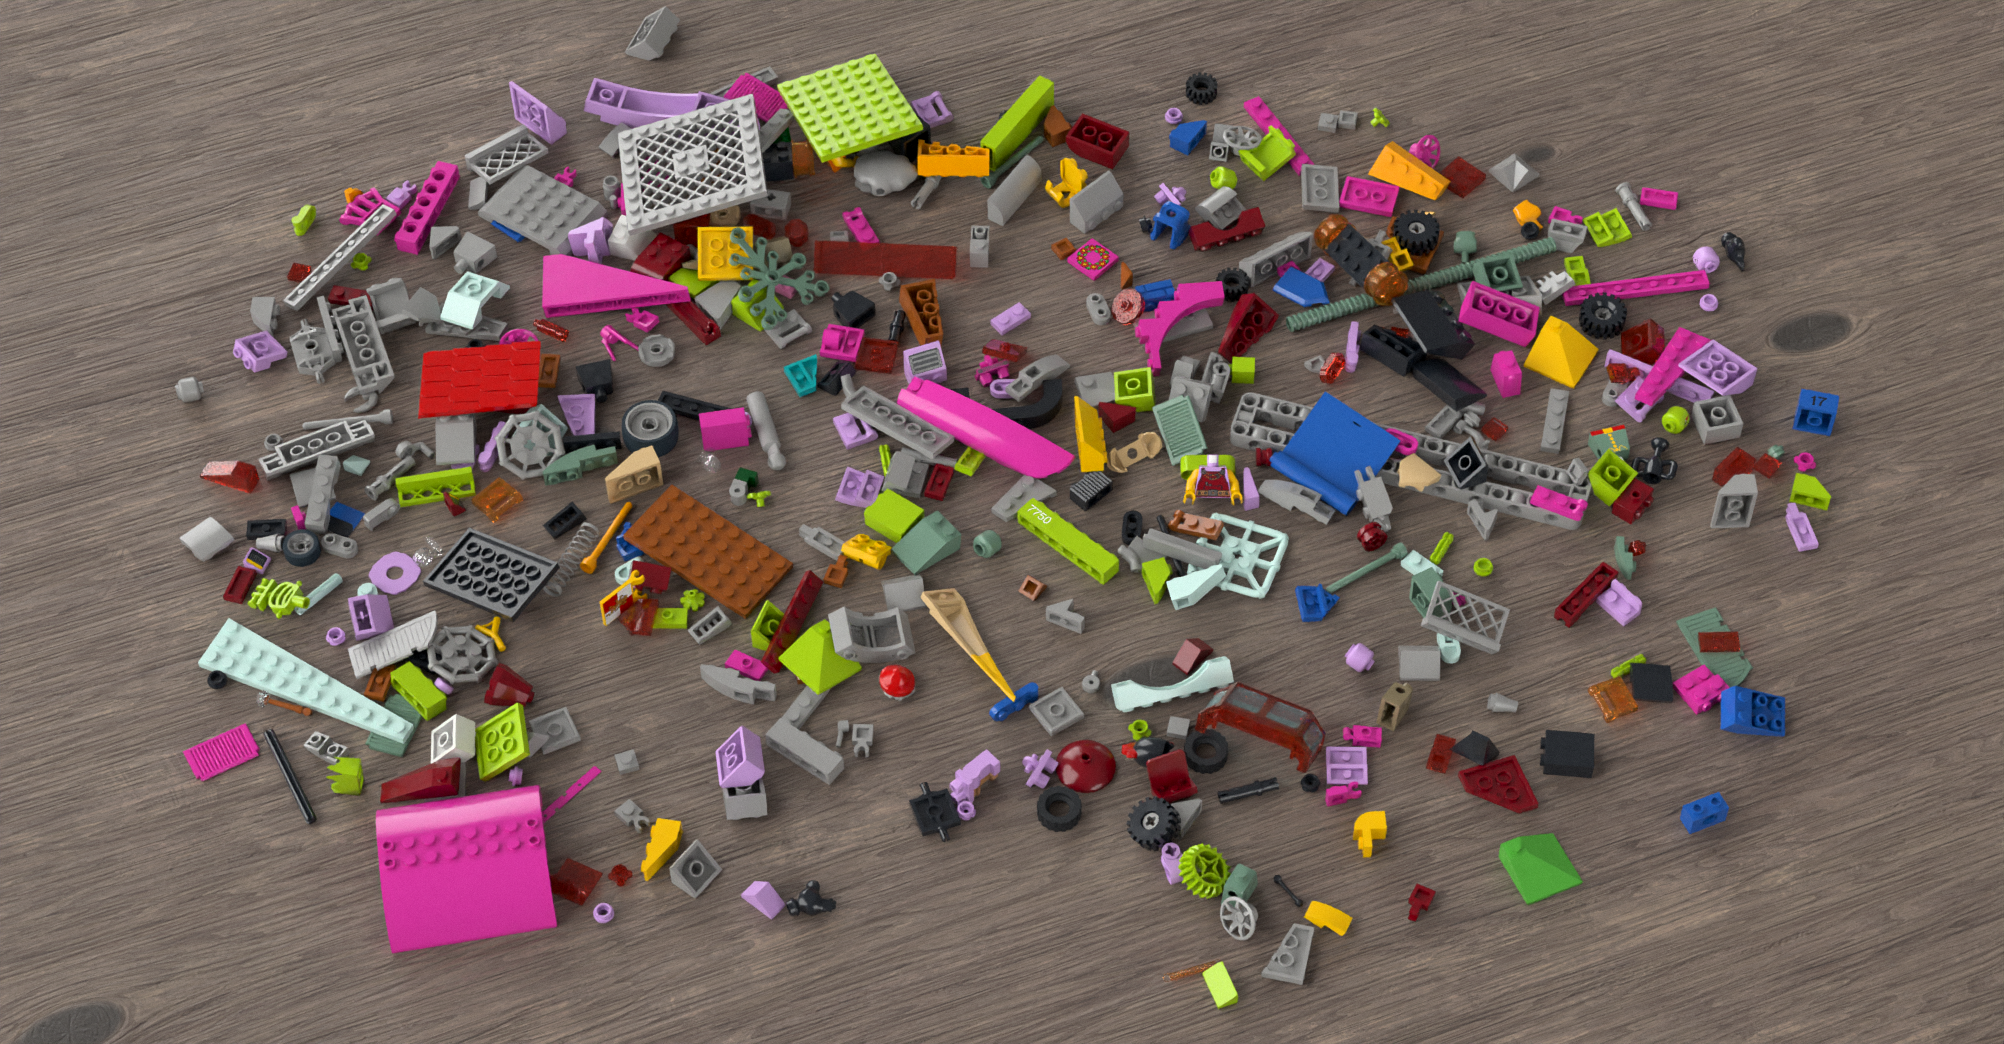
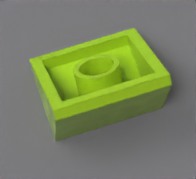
M769 600L765 602L751 630L752 646L764 651L767 650L784 616V613Z

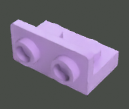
M1616 579L1612 581L1611 587L1596 598V603L1623 627L1641 613V600Z

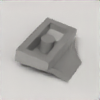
M1552 219L1548 230V237H1552L1555 240L1557 251L1572 254L1584 242L1587 226Z

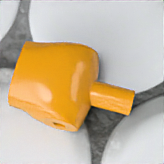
M1525 200L1513 209V213L1521 226L1527 222H1533L1537 224L1539 231L1543 229V226L1537 220L1541 216V210L1536 205Z

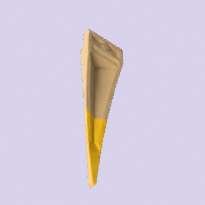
M955 588L922 592L921 599L930 609L929 613L1014 702L1016 696L1006 683L985 647L965 600Z

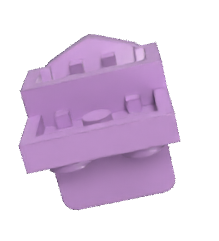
M601 217L571 230L568 233V239L573 254L575 256L588 255L590 262L602 264L603 256H610L608 240L612 234L613 224L606 218Z

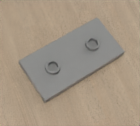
M1206 308L1193 312L1177 322L1167 333L1163 342L1213 329V323ZM1155 310L1132 316L1131 321L1134 327L1138 326L1139 319L1155 318Z

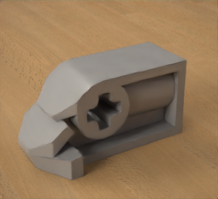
M1211 352L1201 381L1214 384L1210 401L1220 404L1230 374V367L1223 361L1220 355Z

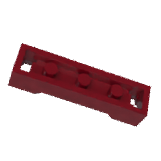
M692 301L665 304L705 345L721 337L720 327L712 319H709Z
M1602 562L1555 609L1554 618L1557 620L1563 619L1565 626L1570 628L1596 598L1611 587L1612 581L1617 580L1619 572L1605 562Z

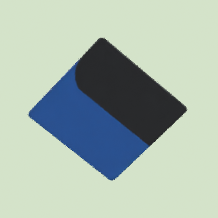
M336 502L330 510L328 531L348 538L365 513Z

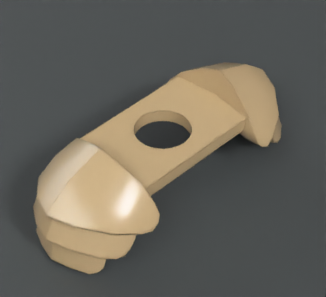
M1155 432L1139 434V439L1118 451L1116 448L1111 450L1107 459V467L1118 473L1127 472L1126 467L1147 456L1153 458L1162 448L1161 438ZM1133 448L1136 450L1137 456L1135 459L1128 457V449Z

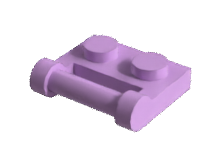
M939 91L933 92L930 96L911 101L914 112L926 121L930 128L951 122L954 118L952 113L946 108ZM933 103L937 104L938 108L942 113V116L938 117L934 107L932 106Z
M1640 376L1615 400L1637 422H1642L1646 417L1645 415L1657 403H1661L1664 400L1663 395L1652 406L1645 404L1641 410H1637L1635 407L1640 401L1634 398L1644 382Z
M850 413L833 418V423L847 450L878 438L876 430L870 424L860 419L866 431V434L862 435L855 422L859 418Z

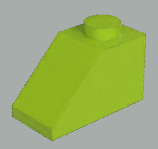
M1796 473L1789 502L1827 511L1831 496L1816 477Z
M1164 557L1142 563V576L1154 604H1158L1168 588L1166 582L1170 581V575L1173 574L1171 565L1166 563Z

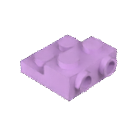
M267 330L235 340L234 356L241 358L246 369H251L254 373L268 369L271 362L287 357V351Z

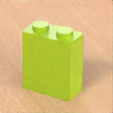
M887 488L878 495L876 501L871 506L865 509V525L898 543L924 518V509Z

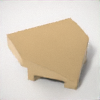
M1415 453L1402 459L1397 471L1400 477L1399 487L1413 486L1421 492L1425 486L1438 482L1442 476Z

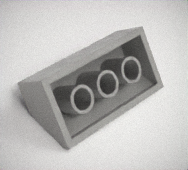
M1298 232L1240 261L1239 269L1249 277V286L1252 288L1277 275V268L1290 261L1297 265L1311 258L1313 234L1311 232Z

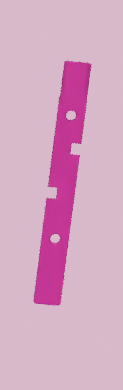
M596 766L592 767L565 792L567 793L565 797L561 795L542 812L544 823L556 813V808L560 809L592 781L601 770Z

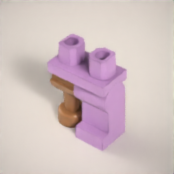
M987 749L969 762L963 770L959 769L955 772L956 779L950 783V788L953 791L950 796L957 805L965 800L972 803L974 797L980 794L981 786L987 780L993 781L998 777L1000 761Z

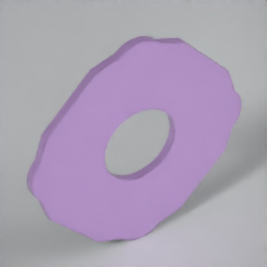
M392 552L384 555L372 566L369 578L372 584L384 593L397 595L406 591L418 580L421 569L418 563L407 554ZM392 567H400L403 569V575L399 579L392 580L386 576L387 571Z

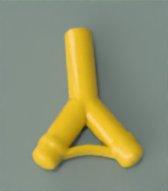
M494 617L493 621L488 624L476 625V630L493 638L500 652L506 649L498 635L501 623L500 617Z

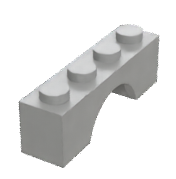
M322 454L318 456L305 519L306 530L312 531L315 534L326 535L328 531L331 495L333 487L338 481L341 466L338 456Z

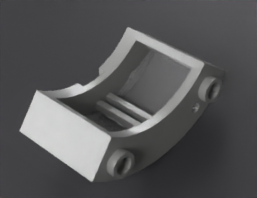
M845 606L828 614L835 653L846 660L862 663H882L898 659L903 660L916 653L908 615L899 607L875 613L874 616L870 617L847 609Z

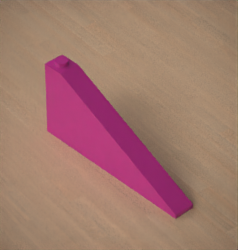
M563 254L543 256L542 307L546 318L691 301L687 286Z

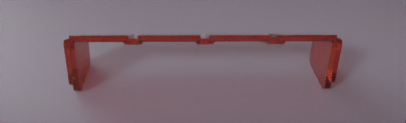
M815 240L814 271L815 273L868 276H883L887 272H892L896 277L954 279L957 272L958 247Z

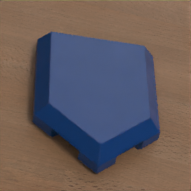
M1292 266L1273 288L1274 292L1303 307L1317 303L1329 304L1324 282Z

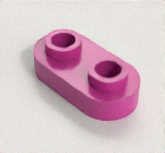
M1393 428L1385 430L1401 440L1395 451L1404 455H1411L1417 452L1418 441L1416 438Z

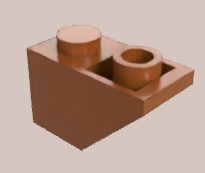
M1054 105L1050 107L1044 122V137L1053 148L1065 143L1066 136L1072 129L1071 124L1066 122L1062 112L1058 111Z

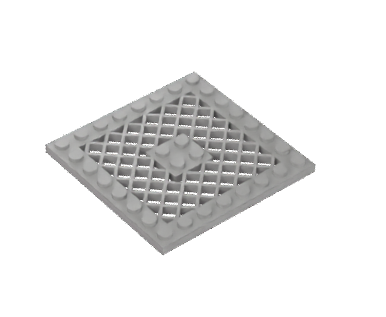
M753 94L618 133L627 229L630 236L768 196L756 104Z

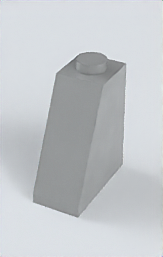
M722 280L696 296V306L722 329L732 314L731 300L738 295L742 285L738 280Z

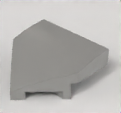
M421 287L402 308V314L419 321V326L430 322L442 324L437 297Z

